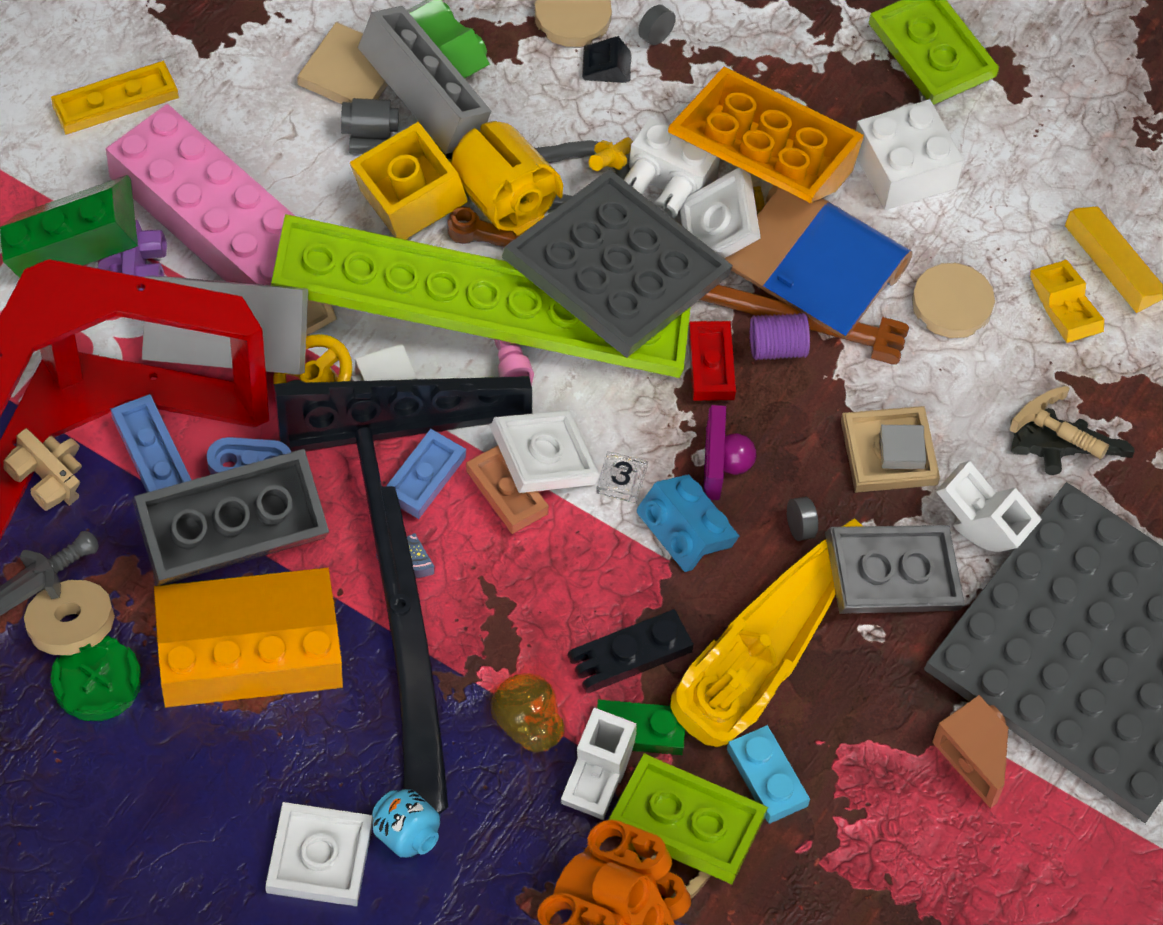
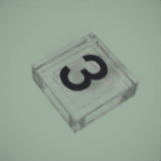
M607 451L597 483L596 494L637 504L648 469V461Z

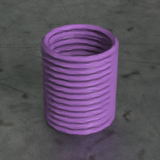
M786 313V315L782 314L781 316L779 314L777 316L775 314L773 316L771 314L769 316L757 315L756 317L753 315L750 320V346L753 358L755 360H763L764 358L766 360L768 358L775 360L776 358L780 359V357L782 359L784 357L786 359L788 357L802 358L803 356L806 358L810 349L807 316L804 313H794L793 315Z

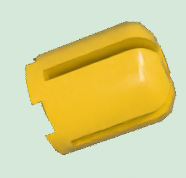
M498 121L483 123L480 127V132L473 128L461 138L452 153L451 164L459 173L465 194L498 230L513 231L517 236H520L545 217L544 214L552 206L556 195L562 199L564 184L560 175L523 135L508 123Z

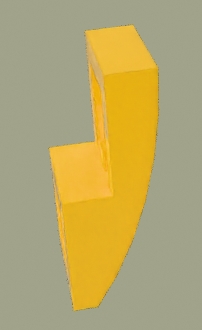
M1067 259L1030 270V278L1041 303L1067 343L1104 332L1105 319L1085 296L1086 282Z

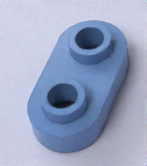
M221 438L215 441L207 451L208 470L212 475L287 454L291 450L287 445L276 440ZM229 461L236 463L233 467L223 466L225 462Z

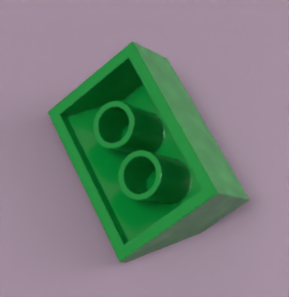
M125 175L16 214L0 227L2 261L20 278L24 269L47 259L83 266L138 247L130 177Z

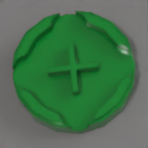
M105 636L100 643L91 647L90 643L80 647V653L61 655L59 659L58 657L52 665L51 685L57 703L69 715L83 721H104L119 716L133 704L140 691L141 670L135 653L112 637Z

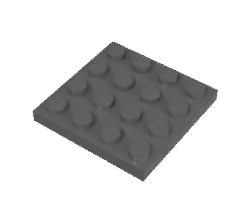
M610 169L506 245L502 254V258L626 358L726 279L733 266Z

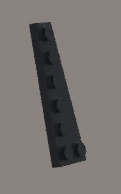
M529 376L304 382L293 380L288 383L274 384L279 441L287 445L291 452L301 449L307 451L355 444V431L365 427L372 430L373 441L428 433L430 429L443 431L490 424L494 417L532 414V386Z

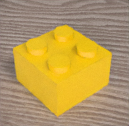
M419 121L349 162L361 193L395 238L406 240L468 202L459 173Z

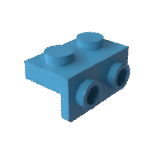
M689 474L655 482L637 508V514L684 572L693 570L703 555L732 548L740 537L729 524L727 517L716 508L703 492L701 485L693 480Z

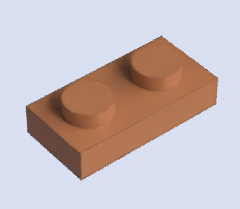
M498 445L466 462V472L511 534L548 515L549 506L538 491L518 492Z

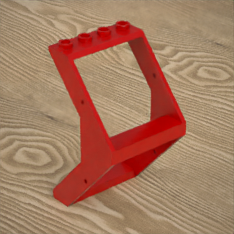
M51 259L24 269L0 315V417L33 352L40 350L42 360L0 439V541L35 472L30 473L21 482H17L4 470L5 458L16 448L14 444L17 443V435L26 428L43 444L50 436L55 438L111 413V408L149 394L159 410L253 428L270 421L263 329L242 296ZM119 316L230 337L234 382L78 352L75 334L110 318Z

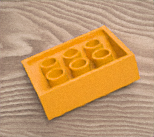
M725 66L668 128L669 133L809 203L826 197L839 189L853 172L864 138L863 134Z
M329 568L154 586L160 677L165 708L343 688L342 661Z

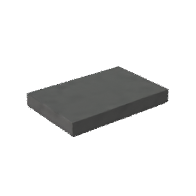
M949 525L830 527L825 532L839 614L959 611L965 606Z

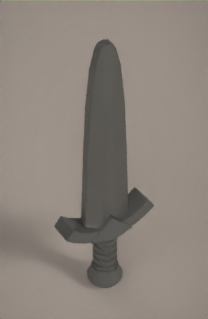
M81 531L71 545L69 544L67 548H63L61 552H57L50 559H47L40 553L23 550L20 559L26 568L0 586V616L44 588L51 599L60 598L61 582L57 575L58 571H62L64 567H68L70 563L72 564L75 560L80 559L79 557L95 554L98 550L96 537L89 531Z

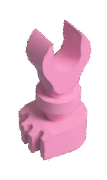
M494 339L499 351V377L529 376L532 386L534 372L529 358L523 355L521 347L515 343Z

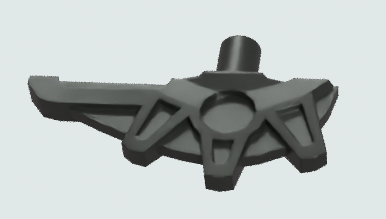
M1045 409L1053 419L1061 423L1065 422L1064 420L1057 419L1054 409ZM1078 419L1075 423L1068 422L1079 430L1081 429L1082 432L1084 431L1086 434L1088 433L1090 436L1096 437L1097 440L1100 439L1109 444L1105 455L1133 457L1134 447L1127 441L1111 439L1088 429V422L1083 419ZM1034 422L1025 424L1016 434L1014 433L1015 437L1011 447L1013 454L1027 455L1032 453L1037 454L1039 457H1044L1045 472L1049 475L1061 473V458L1063 456L1075 455V453L1091 454L1084 451L1083 448L1081 449L1073 445L1072 442L1069 443L1058 437L1054 430L1046 426L1041 428L1034 424Z

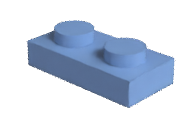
M430 429L387 484V486H395L400 509L420 519L465 460L466 448Z

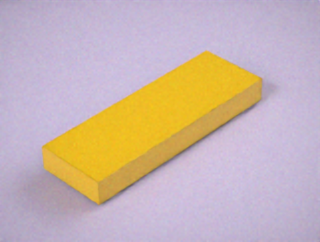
M163 60L52 96L51 102L67 135L177 99L179 96L178 89Z

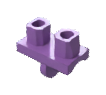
M135 220L138 247L98 260V269L139 277L149 275L165 276L161 263L146 264V259L165 257L167 254V241L162 230H142L138 220Z

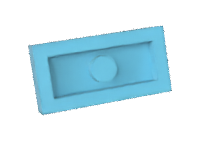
M768 725L728 742L727 751L755 801L768 807L765 816L768 824L808 807L810 798Z

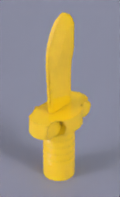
M626 137L615 145L605 140L600 141L594 147L596 154L589 158L590 168L594 171H599L608 166L621 170L627 164V157L625 155L630 153L633 140Z

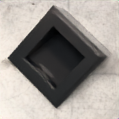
M619 36L584 46L582 71L584 80L617 83L630 81L631 52Z

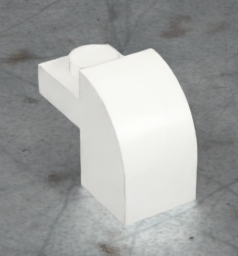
M970 461L960 463L936 490L937 494L958 518L953 525L955 529L975 545L989 551L1002 552L1018 548L1042 520L1016 487L995 492Z
M593 708L577 747L578 759L562 795L561 804L604 820L617 785L621 783L636 738V723Z

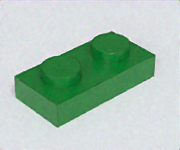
M598 699L597 709L636 723V738L632 751L672 755L683 754L685 729L677 721L671 706Z

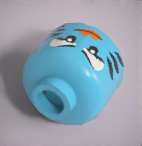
M407 789L401 791L393 790L385 794L375 805L372 812L374 818L373 832L399 857L408 858L418 853L420 855L426 854L437 843L440 815L415 791Z

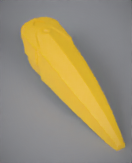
M854 518L842 527H857L863 525H861ZM826 539L784 572L729 625L717 641L713 640L691 664L671 695L672 712L682 727L703 744L713 747L727 745L728 742L755 723L774 696L779 685L793 672L836 595Z

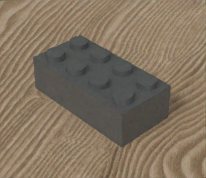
M305 449L134 496L133 506L157 586L322 540L329 533Z

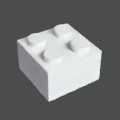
M930 99L857 122L856 131L864 135L857 160L884 210L957 188L964 159Z

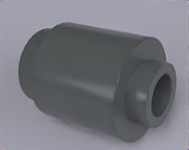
M353 98L352 102H342L341 134H351V138L389 139L390 132H398L399 108H391V100Z

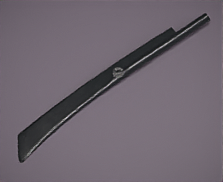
M365 427L357 429L355 437L384 590L397 672L403 736L404 790L415 791L440 815L448 808L447 788L437 702L417 583L395 486H382L372 430Z

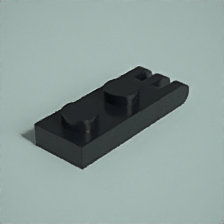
M673 609L570 650L567 656L572 664L582 662L575 667V672L578 678L591 676L582 682L586 693H591L693 652L694 644L676 610Z

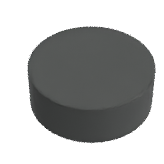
M661 4L650 8L640 21L639 36L651 45L660 44L669 36L676 20L674 12Z
M806 496L790 499L787 504V521L792 536L796 541L815 538L818 532V516L812 500Z

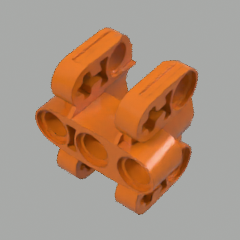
M606 820L597 824L590 831L586 849L574 856L566 865L556 883L553 895L547 897L540 904L537 918L541 925H551V917L556 912L568 909L572 911L571 917L561 925H675L673 920L682 917L689 910L691 896L683 880L676 874L669 872L672 858L660 837L617 820ZM613 836L622 838L617 848L611 851L600 850V846L605 839ZM638 855L645 857L646 859L642 862L640 861ZM675 892L676 896L674 898H670Z

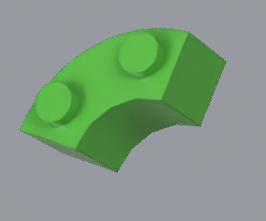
M425 0L407 10L464 79L490 65L486 57L487 49L481 37L475 34L472 28H467L460 24L454 18L450 7L442 0Z

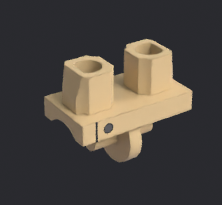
M27 428L17 435L16 448L4 460V470L17 482H21L30 473L35 471L42 480L31 488V495L45 511L61 503L63 500L70 506L79 498L76 489L80 485V481L73 475L82 467L74 458L79 450V444L74 439H68L60 444L53 436L47 438L42 444Z

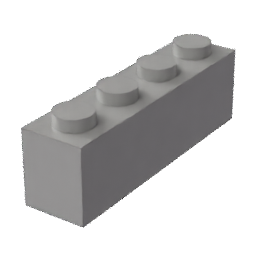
M404 6L371 12L358 49L445 154L452 153L466 133L473 128L480 132L481 125L487 123L492 111Z

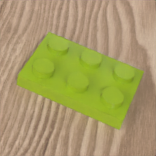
M901 0L870 14L868 24L927 100L930 99L933 105L997 77L999 66L947 0Z
M643 754L609 820H617L657 835L665 843L671 858L733 884L763 823L768 807L647 754Z

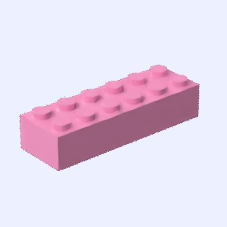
M164 105L105 148L110 178L114 180L128 175L131 179L133 199L224 281L271 285L285 214L295 215L170 105Z

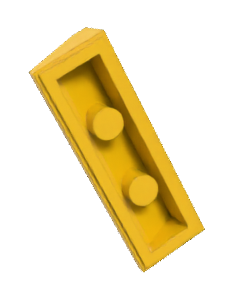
M1098 206L1075 208L1069 211L1065 227L1136 313L1163 300V284Z

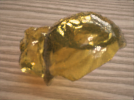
M530 673L514 675L498 685L491 697L492 718L496 720L505 733L516 743H520L524 748L532 752L548 751L557 745L565 734V725L563 719L558 715L557 698L552 685L541 676Z

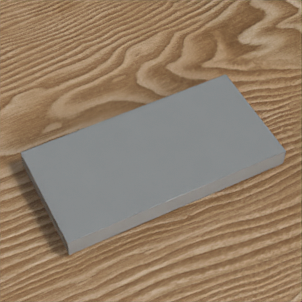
M155 275L145 276V278L242 296L263 329L266 371L288 374L305 373L308 288ZM143 321L142 360L233 368L230 337Z

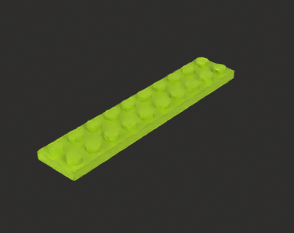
M285 214L271 286L308 288V300L676 378H680L684 370L691 307L626 358L507 261Z

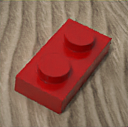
M689 321L688 337L693 401L735 400L736 383L731 321Z

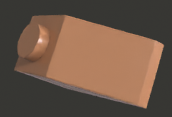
M978 695L938 724L932 743L989 808H992L997 804L1005 783L1009 727L1006 725L1002 713L995 706L988 705Z

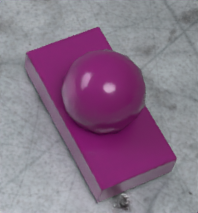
M711 405L706 424L703 492L710 500H720L724 472L732 475L744 474L752 468L757 457L754 443L747 436L738 433L725 436L726 406Z

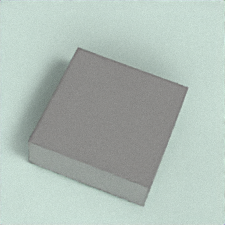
M881 424L879 433L882 468L924 469L926 464L924 425Z

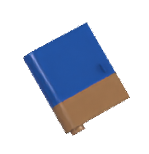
M773 185L766 197L767 203L757 215L761 239L724 259L733 265L731 271L797 311L804 313L807 317L841 338L846 339L885 285L893 286L901 278L913 253L910 249L824 198L809 203Z

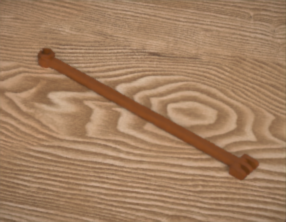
M469 207L456 208L449 214V220H447L449 237L461 244L470 243L475 240L505 247L518 237L513 231L498 230L493 223L480 220L477 213ZM719 284L700 299L701 301L756 316H769L770 314L772 316L774 314L781 316L782 314L786 315V313L788 315L790 313L792 315L794 313L802 314L782 301ZM807 317L809 330L841 338ZM882 317L879 328L858 322L845 340L873 347L871 359L889 364H898L902 356L900 351L904 349V338L908 335L909 326L904 322Z

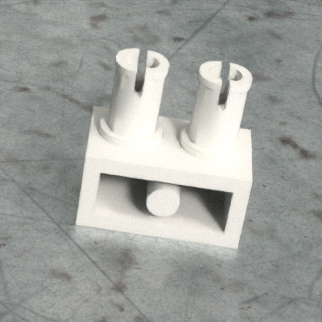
M649 117L631 144L629 167L631 169L624 178V181L642 195L649 184L662 189L663 192L654 204L664 212L668 208L667 214L675 219L689 195L716 181L720 158L669 133L668 125Z

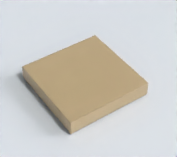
M335 22L297 76L299 86L340 104L342 102H352L353 98L379 99L388 86L386 81L358 49L363 33L338 22Z
M925 406L842 413L841 424L855 493L936 486L939 484L940 475ZM881 424L924 425L926 453L924 469L882 468L879 433Z

